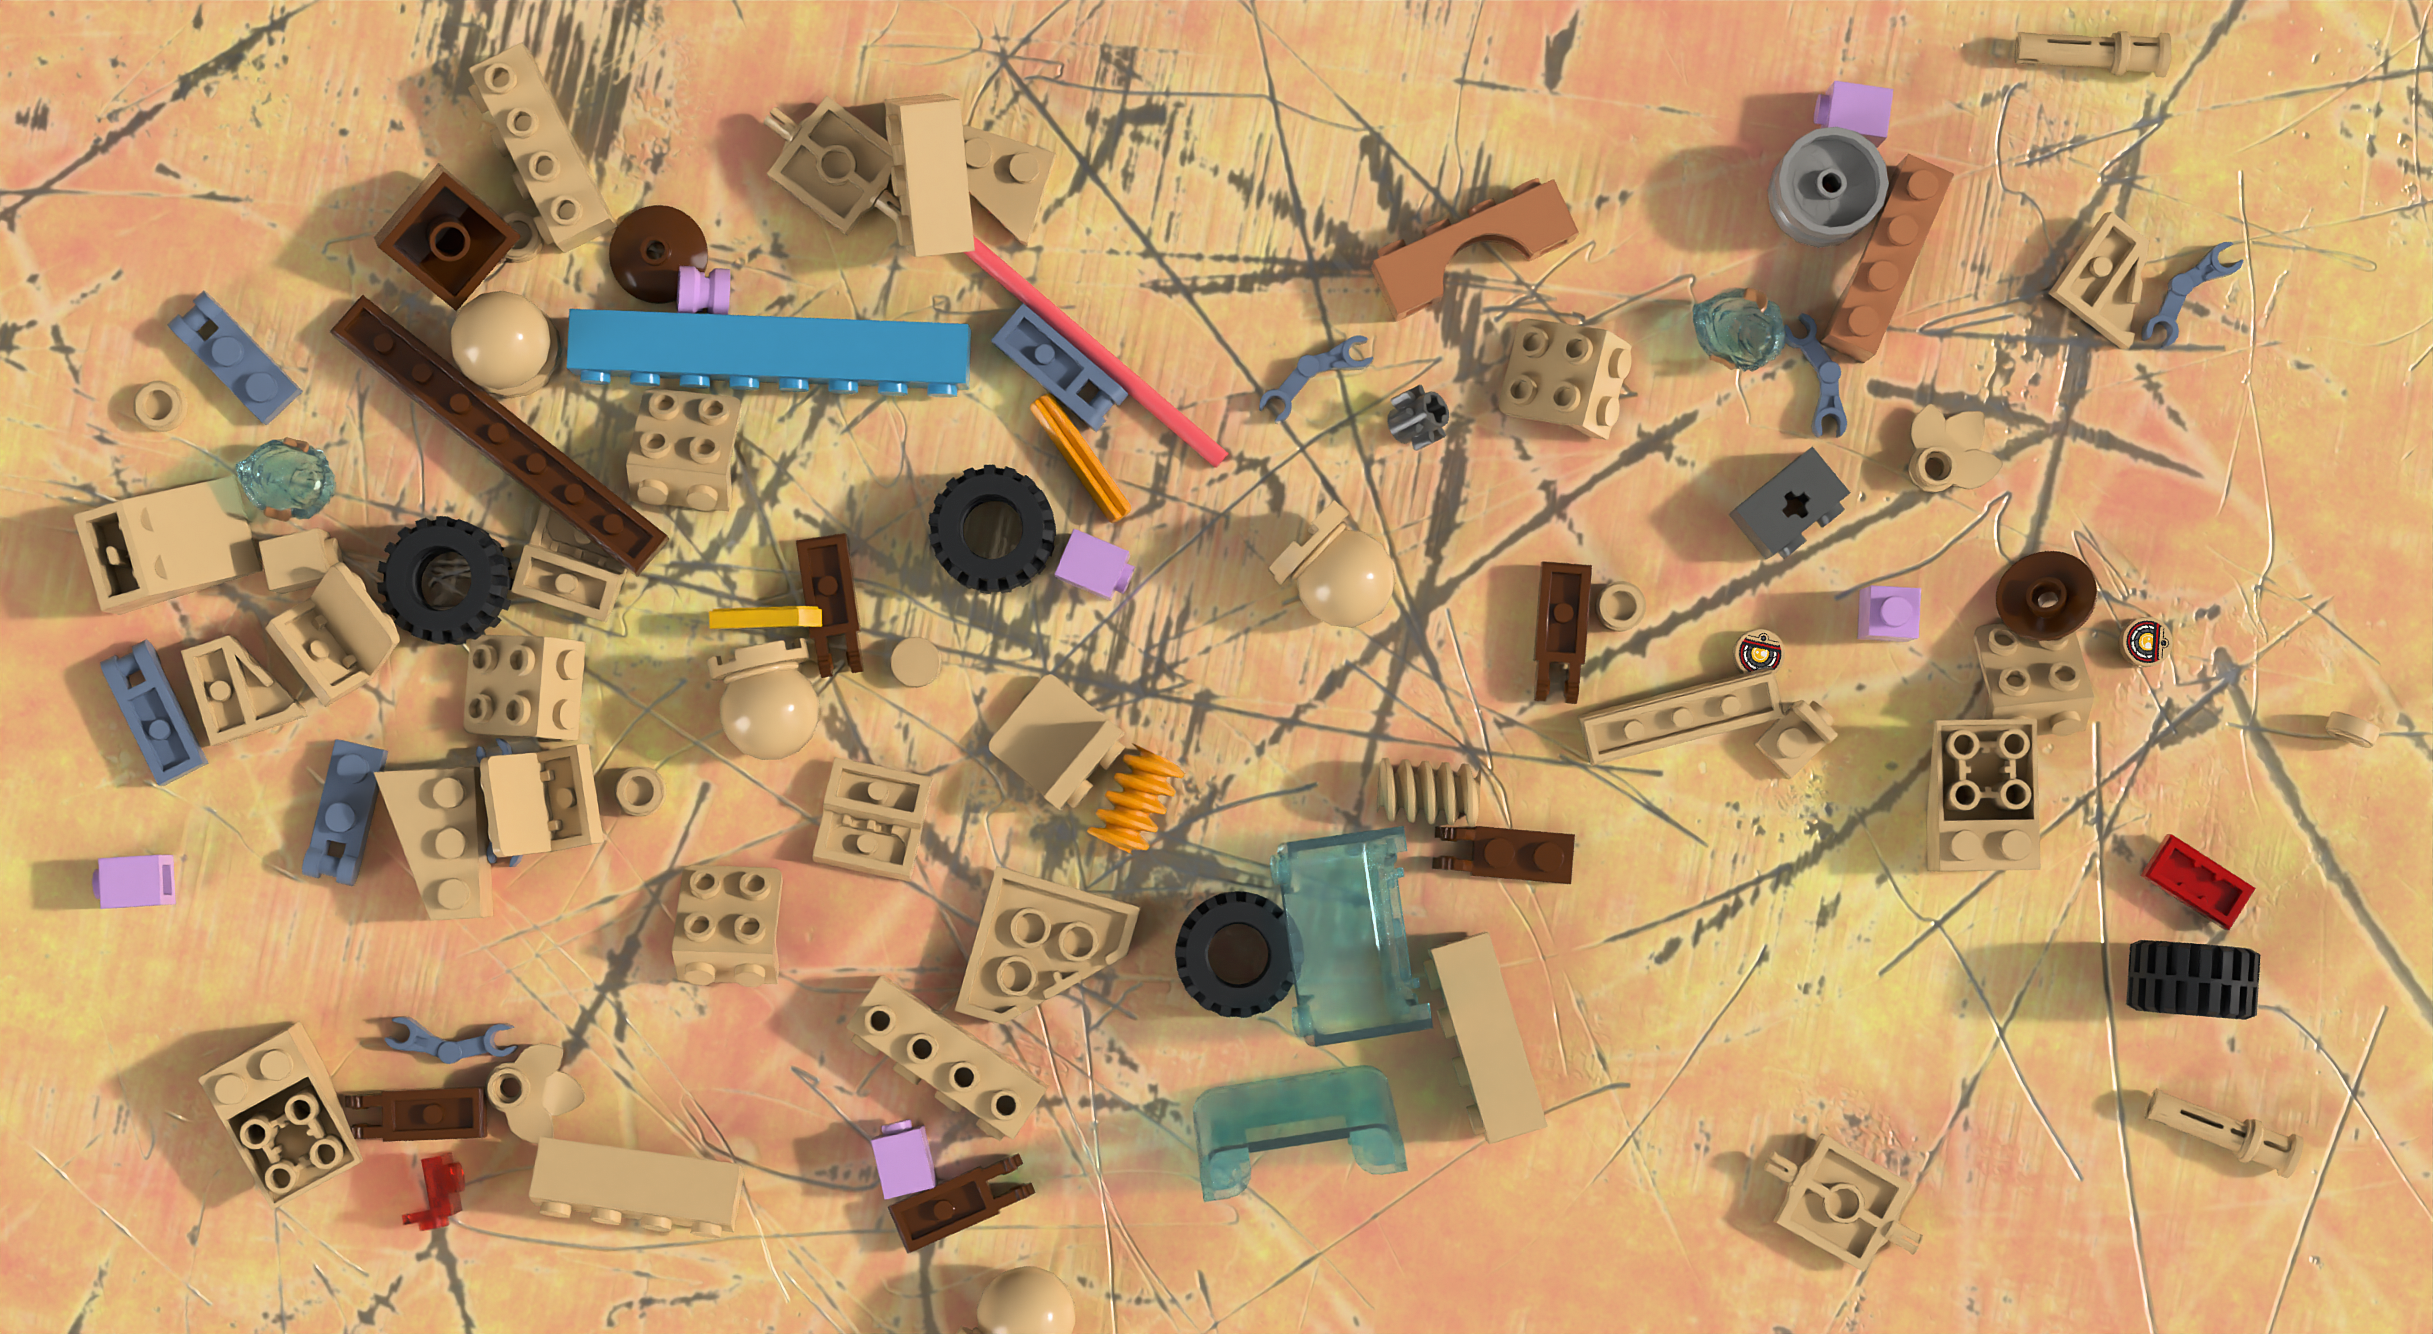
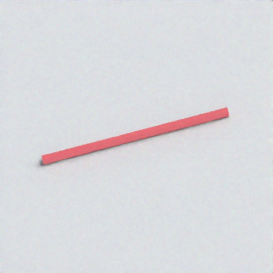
M973 235L975 251L963 253L1070 342L1212 466L1217 468L1229 454Z

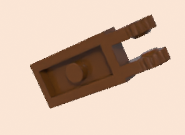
M842 533L797 540L796 546L805 606L822 609V627H809L810 639L815 641L821 678L833 676L834 661L827 638L845 635L846 656L851 672H863V658L858 635L861 632L847 534Z
M1541 562L1533 661L1537 662L1534 701L1546 702L1550 691V663L1568 664L1563 687L1565 703L1577 704L1581 665L1585 664L1592 565Z
M1435 826V838L1451 842H1457L1458 840L1473 841L1472 860H1460L1453 856L1433 857L1432 869L1471 872L1470 876L1571 884L1575 834L1474 826V829Z
M485 1086L382 1091V1094L345 1096V1107H351L353 1110L382 1107V1125H370L368 1123L353 1124L350 1129L354 1139L383 1138V1142L485 1138L488 1136Z
M1019 1153L983 1169L981 1166L944 1181L932 1189L924 1190L888 1206L907 1254L998 1215L1001 1212L1000 1209L1035 1194L1034 1187L1030 1182L1016 1185L1010 1188L1008 1192L994 1197L987 1181L1001 1174L1006 1175L1017 1170L1023 1164Z

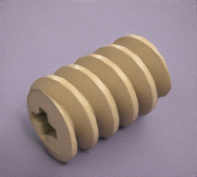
M1382 758L1378 777L1377 813L1380 806L1385 807L1388 821H1394L1399 809L1404 808L1408 822L1414 823L1419 810L1424 809L1428 823L1434 824L1441 810L1445 812L1448 825H1454L1459 813L1464 812L1468 826L1474 827L1479 811L1481 771L1479 769L1476 778H1473L1469 764L1463 763L1456 777H1453L1449 762H1442L1436 776H1434L1429 761H1422L1416 774H1413L1410 761L1402 759L1396 773H1393L1389 758Z

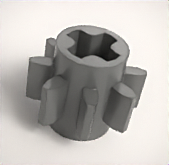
M1418 385L1391 398L1390 401L1395 409L1391 410L1388 414V426L1391 434L1397 441L1403 444L1412 442L1414 450L1418 451L1446 436L1442 427L1449 421V410L1444 399L1436 392L1425 393L1423 386Z

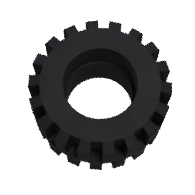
M994 464L984 465L983 469L974 470L972 467L964 470L963 476L956 480L953 477L946 483L947 488L942 494L938 493L933 502L935 504L934 511L929 515L928 524L931 530L929 539L937 560L949 575L961 585L969 589L979 590L980 593L991 594V592H1001L1003 594L1012 592V589L1018 586H1026L1031 582V578L1037 573L1040 575L1046 567L1045 563L1048 557L1052 556L1055 547L1056 524L1053 517L1054 514L1045 494L1027 475L1023 476L1017 473L1016 469L1005 466V469L996 468ZM990 501H999L1010 505L1018 513L1022 522V536L1018 545L1009 554L996 559L983 558L971 551L965 542L963 533L964 523L970 512L977 506Z
M436 516V520L423 518L415 521L417 527L413 529L404 527L397 534L401 539L396 544L388 543L384 551L390 555L386 563L379 561L377 572L384 574L383 582L377 583L378 594L385 596L386 602L382 603L387 614L393 615L396 618L394 621L396 625L423 640L443 645L445 643L460 645L466 644L467 639H477L481 635H486L484 632L489 626L495 628L502 621L498 615L502 609L507 611L509 609L511 600L506 598L508 590L512 589L514 579L509 578L508 570L513 569L510 559L504 557L502 553L504 548L497 540L492 539L488 532L461 519L455 520L448 516ZM448 552L458 553L466 559L470 567V589L465 598L455 607L447 610L434 609L427 603L422 592L423 573L428 564L437 556Z
M1244 891L1224 892L1198 905L1183 923L1178 935L1175 951L1178 975L1191 998L1193 997L1200 1006L1208 1011L1210 1010L1220 1016L1229 1018H1247L1255 1014H1263L1272 1009L1279 1001H1282L1296 982L1302 953L1300 950V939L1291 919L1274 902L1254 893ZM1233 924H1243L1257 930L1264 938L1268 948V960L1264 970L1257 978L1244 984H1232L1219 978L1212 970L1208 959V949L1212 938L1222 928Z
M2139 940L2130 944L2126 1005L2136 1011L2247 1020L2257 1016L2261 955L2249 948Z

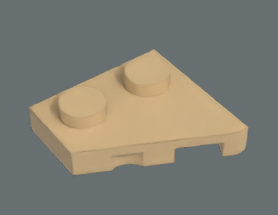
M962 124L969 193L992 217L994 216L1011 232L1020 244L1028 246L1056 159V153Z
M2113 212L2104 213L2049 294L2119 348H2130L2135 333L2130 332L2134 305L2140 303L2143 286L2141 271L2146 265L2150 241Z
M228 635L181 651L211 746H219L307 717L305 708L235 637Z

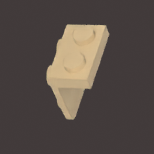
M1530 318L1523 319L1517 328L1498 402L1499 410L1508 416L1569 425L1591 438L1608 440L1611 427L1616 423L1619 416L1618 398L1623 379L1627 377L1631 368L1632 358L1630 351L1632 345L1605 329Z
M657 388L647 389L642 396L626 462L631 501L644 502L649 505L664 504L691 507L701 511L719 510L729 512L732 500L730 462L742 412L741 401L736 397Z
M338 562L329 568L309 599L273 618L265 628L324 707L329 706L370 682L400 640L392 618L378 608L368 595L362 579L356 573L351 572L342 562Z
M2004 623L1981 625L1976 628L1974 642L1989 695L1984 720L2037 719V736L2049 734L2067 736L2086 730L2094 694L2076 631L2056 640L2034 641L2018 636L2008 629Z
M481 635L477 639H471L463 722L465 731L471 734L578 741L586 642L542 636Z
M1048 674L1040 679L989 741V750L1041 793L1046 800L1062 811L1067 803L1075 809L1093 787L1087 779L1099 765L1107 770L1125 748L1119 742L1125 733L1057 677Z
M577 744L537 753L496 755L481 759L480 783L485 797L489 823L488 835L492 843L493 852L497 857L553 852L604 842L589 744Z
M689 865L684 868L672 944V955L678 981H687L694 985H709L713 982L738 983L745 987L778 984L780 967L776 948V934L783 883L780 870L766 867Z

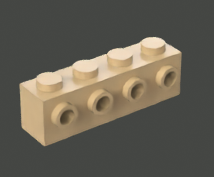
M521 42L468 68L475 81V84L468 87L470 94L482 114L490 111L497 126L490 130L491 136L503 157L511 154L519 170L512 174V178L525 201L533 198L541 214L533 219L545 243L548 245L555 242L566 253L617 228L610 210L532 54Z
M1484 931L1428 948L1431 959L1423 961V967L1431 991L1440 988L1445 1008L1437 1010L1445 1038L1455 1037L1460 1056L1452 1058V1062L1460 1087L1469 1085L1475 1104L1466 1108L1475 1136L1484 1133L1485 1140L1489 1144H1493L1548 1127L1489 932Z
M886 976L878 978L846 1026L847 1029L855 1033L851 1041L856 1046L874 1057L880 1051L896 1061L892 1068L895 1072L918 1085L921 1079L925 1080L938 1089L934 1095L938 1101L957 1113L965 1107L980 1117L976 1125L999 1141L1002 1140L1004 1135L1014 1140L1049 1087Z
M540 1137L529 1198L534 1205L541 1206V1214L569 1218L571 1210L591 1213L590 1220L604 1224L618 1225L621 1222V1217L641 1220L640 1226L650 1230L670 1231L671 1225L675 1224L691 1227L690 1233L696 1236L721 1238L722 1231L734 1233L744 1171L741 1164Z

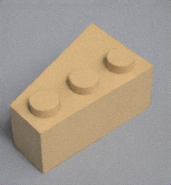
M943 93L884 99L887 114V138L889 145L892 146L894 166L891 167L892 186L895 196H899L902 216H897L896 219L900 246L907 245L908 253L914 257L975 251L960 99Z
M480 767L374 772L430 921L493 917L491 863H489L487 858V848L490 843L488 835L489 823L484 792L480 783Z

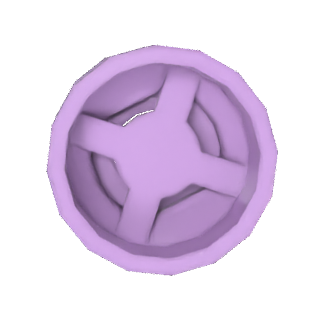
M679 266L677 313L702 312L703 308H707L708 314L728 315L730 269L714 268L709 273V276L705 277L704 272H699L693 266Z

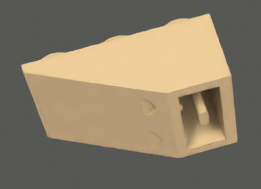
M234 476L123 499L73 515L101 611L122 615L263 571Z
M2037 719L1935 720L1926 819L1928 871L2041 870Z
M300 1021L211 1068L198 1078L271 1210L282 1206L363 1162L326 1067Z

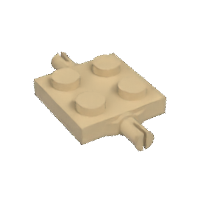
M827 95L813 114L802 120L799 124L778 110L777 107H774L770 114L784 126L769 115L766 116L763 124L786 139L782 154L768 171V177L848 236L862 216L874 209L875 206L895 222L897 216H902V214L889 206L892 205L901 212L900 200L887 191L891 181V167L894 166L892 146L889 145L886 139Z
M1822 1133L1808 1158L1801 1162L1799 1166L1776 1154L1775 1151L1768 1157V1159L1784 1167L1785 1170H1781L1767 1161L1763 1170L1789 1183L1786 1198L1776 1214L1774 1222L1862 1272H1865L1876 1250L1888 1240L1909 1251L1912 1255L1919 1249V1247L1903 1239L1902 1236L1904 1235L1921 1245L1923 1235H1919L1898 1223L1901 1205L1913 1184Z

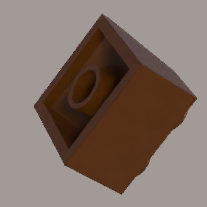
M438 163L374 236V239L379 249L457 311L520 239L521 235L478 195Z

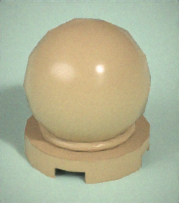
M507 291L484 293L471 300L461 308L451 329L450 339L453 358L462 373L488 392L507 398L528 396L544 387L549 382V377L556 368L558 356L561 357L562 353L559 331L551 318L524 296Z
M1334 500L1311 522L1313 525L1307 531L1312 537L1302 547L1294 540L1273 562L1268 571L1280 585L1289 577L1291 580L1297 579L1299 598L1311 615L1331 626L1354 628L1382 614L1396 584L1392 560L1379 541L1363 531L1345 530L1346 525L1342 522L1350 513Z
M804 638L794 640L792 649L786 650L785 642L781 640L734 650L735 658L729 659V662L722 664L721 656H714L708 659L707 663L711 680H723L725 684H728L720 700V722L728 739L742 753L760 760H781L799 752L812 739L819 722V699L811 681L796 670L799 668V663L810 659Z
M1035 1266L1014 1268L1000 1273L983 1290L977 1306L978 1328L975 1327L971 1330L961 1326L957 1334H1072L1075 1325V1302L1068 1286L1053 1272Z

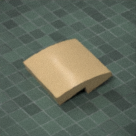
M542 502L530 543L524 545L511 592L607 622L620 592L627 569Z
M835 757L823 802L824 811L812 855L813 862L911 882L926 815L932 777Z

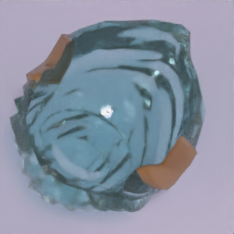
M1726 288L1717 292L1709 299L1694 304L1692 308L1693 323L1698 343L1710 360L1723 364L1730 370L1741 369L1743 372L1747 370L1753 372L1759 367L1766 365L1769 361L1775 360L1776 356H1780L1782 349H1784L1786 332L1784 331L1780 308L1777 304L1768 300L1761 291L1753 288Z
M288 437L267 441L254 450L246 459L236 463L235 466L239 482L249 501L264 512L266 517L284 522H287L290 518H297L299 520L310 519L312 516L319 514L324 506L330 503V499L335 496V474L332 472V468L329 467V462L323 450L314 448L306 441Z

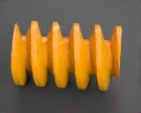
M1136 744L1133 745L1141 753L1140 756L1124 755L1122 759L1132 770V773H1115L1113 778L1123 788V791H1107L1105 797L1114 806V809H1098L1096 815L1106 825L1105 828L1089 827L1087 833L1132 854V849L1147 851L1150 846L1140 835L1141 831L1156 833L1159 828L1149 817V814L1165 815L1167 808L1158 800V796L1174 797L1176 790L1166 781L1167 778L1182 779L1185 775L1178 765Z

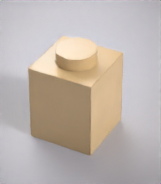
M319 528L258 542L268 588L270 591L280 594L318 586L331 566L338 562L343 563L342 551L338 540L331 538L329 532Z

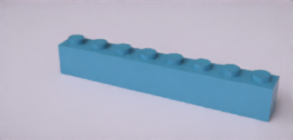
M569 309L567 369L575 375H581L580 382L598 385L610 384L612 376L630 377V384L637 386H660V378L680 379L679 386L687 388H709L710 380L729 381V388L758 390L759 382L779 383V390L788 392L809 391V384L828 385L829 392L839 394L858 393V386L878 387V394L905 396L908 395V388H928V396L953 398L957 397V390H969L972 331L969 324Z

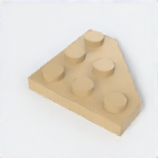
M996 866L954 1011L1003 1025L1124 958L1128 954L1141 907Z

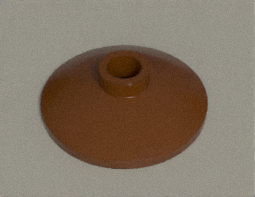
M653 205L634 211L619 224L611 239L609 261L617 282L630 295L648 303H670L677 300L679 266H693L699 272L705 273L708 263V246L699 225L685 212L670 206ZM654 243H661L664 246L663 256L656 260L650 259L647 255L648 248Z
M2059 551L2038 552L2020 559L2005 572L1997 587L1996 606L2003 623L2018 636L2034 641L2056 640L2075 632L2089 619L2097 602V585L2089 567L2077 557ZM2046 601H2057L2053 606L2042 607Z

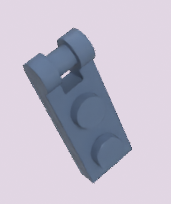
M203 290L193 300L195 306L183 317L178 314L167 325L263 424L268 425L303 391L226 310ZM211 319L219 329L205 340L198 330Z
M1024 303L991 339L993 345L1095 432L1106 422L1103 416L1114 404L1119 406L1128 396V393ZM1090 381L1100 391L1088 404L1078 396V393Z
M147 639L132 646V652L121 658L114 655L100 662L102 672L158 786H165L209 764L161 667L160 658L153 645ZM141 670L146 681L132 687L129 675Z
M335 739L310 846L303 860V875L320 878L323 874L336 877V882L349 886L355 884L359 875L379 793V785L374 772H384L388 750ZM331 841L346 844L341 858L328 855Z

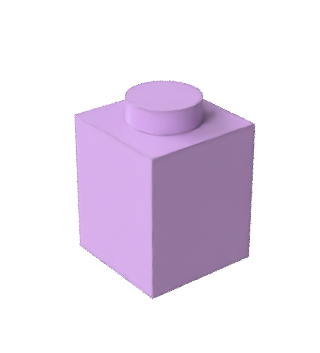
M1834 81L1827 89L1825 95H1818L1814 112V124H1821V128L1840 127L1858 132L1878 148L1887 138L1894 89Z
M1073 529L1054 575L1056 579L1111 601L1115 591L1122 594L1125 593L1135 566L1127 563L1130 558L1129 551Z
M1871 585L1861 589L1859 595L1857 639L1909 642L1918 639L1921 588Z
M173 855L98 858L99 869H96L93 873L92 885L96 899H100V909L176 904Z
M910 1119L882 1125L883 1135L874 1137L871 1142L884 1199L934 1188L938 1182L925 1126L921 1125L912 1128Z

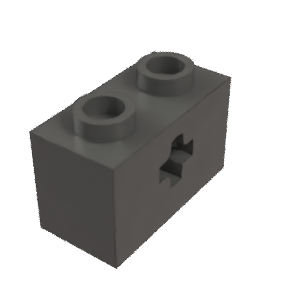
M1812 446L1731 511L1729 516L1765 559L1774 556L1777 552L1785 559L1807 541L1801 534L1814 522H1817L1823 528L1845 510L1840 501L1851 492ZM1797 497L1802 503L1797 510L1798 515L1793 514L1787 517L1782 511L1787 506L1786 500L1791 501Z

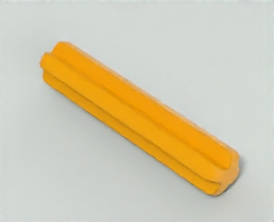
M1046 393L1037 398L1030 405L1031 412L1108 521L1115 523L1128 515L1131 511V505L1051 393Z

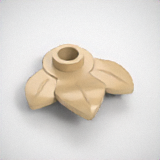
M1928 404L1916 415L1910 429V437L1915 452L1909 461V474L1917 487L1934 493L1943 491L1951 485L1964 489H1975L1989 482L1998 474L2003 462L1996 456L1979 450L1985 430V416L1983 412H1961L1945 420L1942 413L1934 405ZM1927 460H1936L1940 464L1941 472L1938 477H1932L1927 474L1925 470Z
M540 1043L525 1048L515 1062H507L496 1066L489 1073L485 1082L487 1100L494 1108L506 1113L510 1130L519 1138L534 1144H539L540 1137L553 1138L552 1116H559L570 1112L580 1106L586 1099V1094L577 1080L567 1073L558 1071L563 1057V1049L556 1045ZM507 1078H514L518 1081L520 1090L516 1096H509L504 1092L503 1084Z

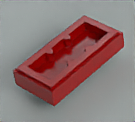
M2166 834L2140 875L2224 930L2231 929L2256 889L2172 834Z

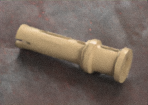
M2118 31L2113 33L2111 37L2018 32L2015 43L2016 64L2092 66L2108 68L2109 72H2113L2114 75H2123L2125 71L2154 72L2156 77L2164 78L2168 73L2171 60V36L2169 33H2160L2155 38L2129 36L2127 31Z
M2159 1089L2153 1090L2146 1105L2145 1119L2154 1120L2192 1136L2231 1149L2237 1160L2244 1163L2253 1160L2277 1169L2278 1176L2288 1179L2295 1171L2303 1149V1138L2301 1136L2292 1134L2287 1137L2263 1128V1124L2259 1120L2246 1119L2244 1122H2240L2205 1107L2163 1093Z

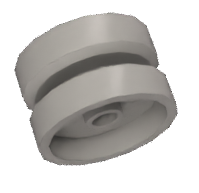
M1840 127L1815 129L1796 140L1772 171L1767 190L1770 212L1780 229L1799 243L1817 248L1840 245L1861 232L1883 206L1889 185L1886 163L1876 146L1858 132ZM1826 183L1833 187L1834 191L1832 193L1827 192L1823 188Z

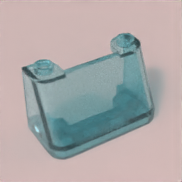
M1404 826L1280 843L1277 854L1270 857V871L1275 885H1280L1297 999V1007L1292 1008L1293 1029L1297 1037H1304L1308 1046L1317 1047L1433 1029L1430 1003L1419 1004L1417 995L1412 993L1411 990L1420 988L1419 978H1412L1398 884V878L1404 877L1403 867L1394 868V863L1397 861V853L1407 851Z
M1359 1065L1215 1087L1204 1091L1197 1097L1193 1106V1125L1204 1202L1231 1198L1239 1195L1247 1188L1251 1179L1249 1153L1347 1138L1348 1144L1352 1145V1152L1356 1163L1364 1171L1371 1174L1384 1175L1408 1171L1404 1143L1391 1087L1387 1077L1373 1066Z

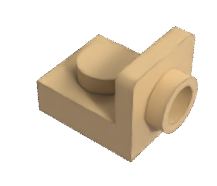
M1804 700L1794 702L1784 712L1785 717L1777 719L1754 743L1788 779H1792L1826 743L1832 742L1838 736L1836 731L1830 727L1835 722L1833 717L1815 701H1812L1809 705Z

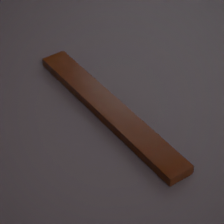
M364 295L355 302L330 330L335 339L636 577L641 574L669 541L668 535Z

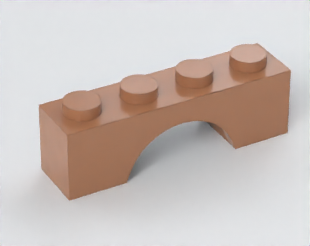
M1908 154L1896 166L1888 185L1884 204L1878 211L1868 243L1851 279L1837 301L1820 344L1863 363L1876 355L1954 173L1911 154Z
M1539 178L1532 179L1512 190L1514 197L1496 205L1494 198L1485 200L1468 209L1469 217L1451 225L1449 219L1441 220L1425 228L1422 231L1424 238L1406 245L1404 239H1400L1377 251L1379 258L1373 260L1371 270L1395 322L1441 301L1443 296V276L1447 264L1458 252L1470 245L1482 242L1501 243L1515 249L1528 261H1532L1574 242L1579 231L1555 180L1552 179L1541 184Z

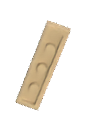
M1772 667L1578 715L1591 766L1785 717L1775 671Z

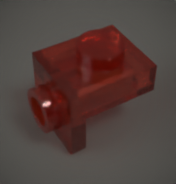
M452 1152L421 1159L430 1207L413 1210L401 1215L403 1225L418 1223L419 1231L450 1225L448 1216L463 1211L459 1192L465 1190V1178L460 1162L453 1161Z

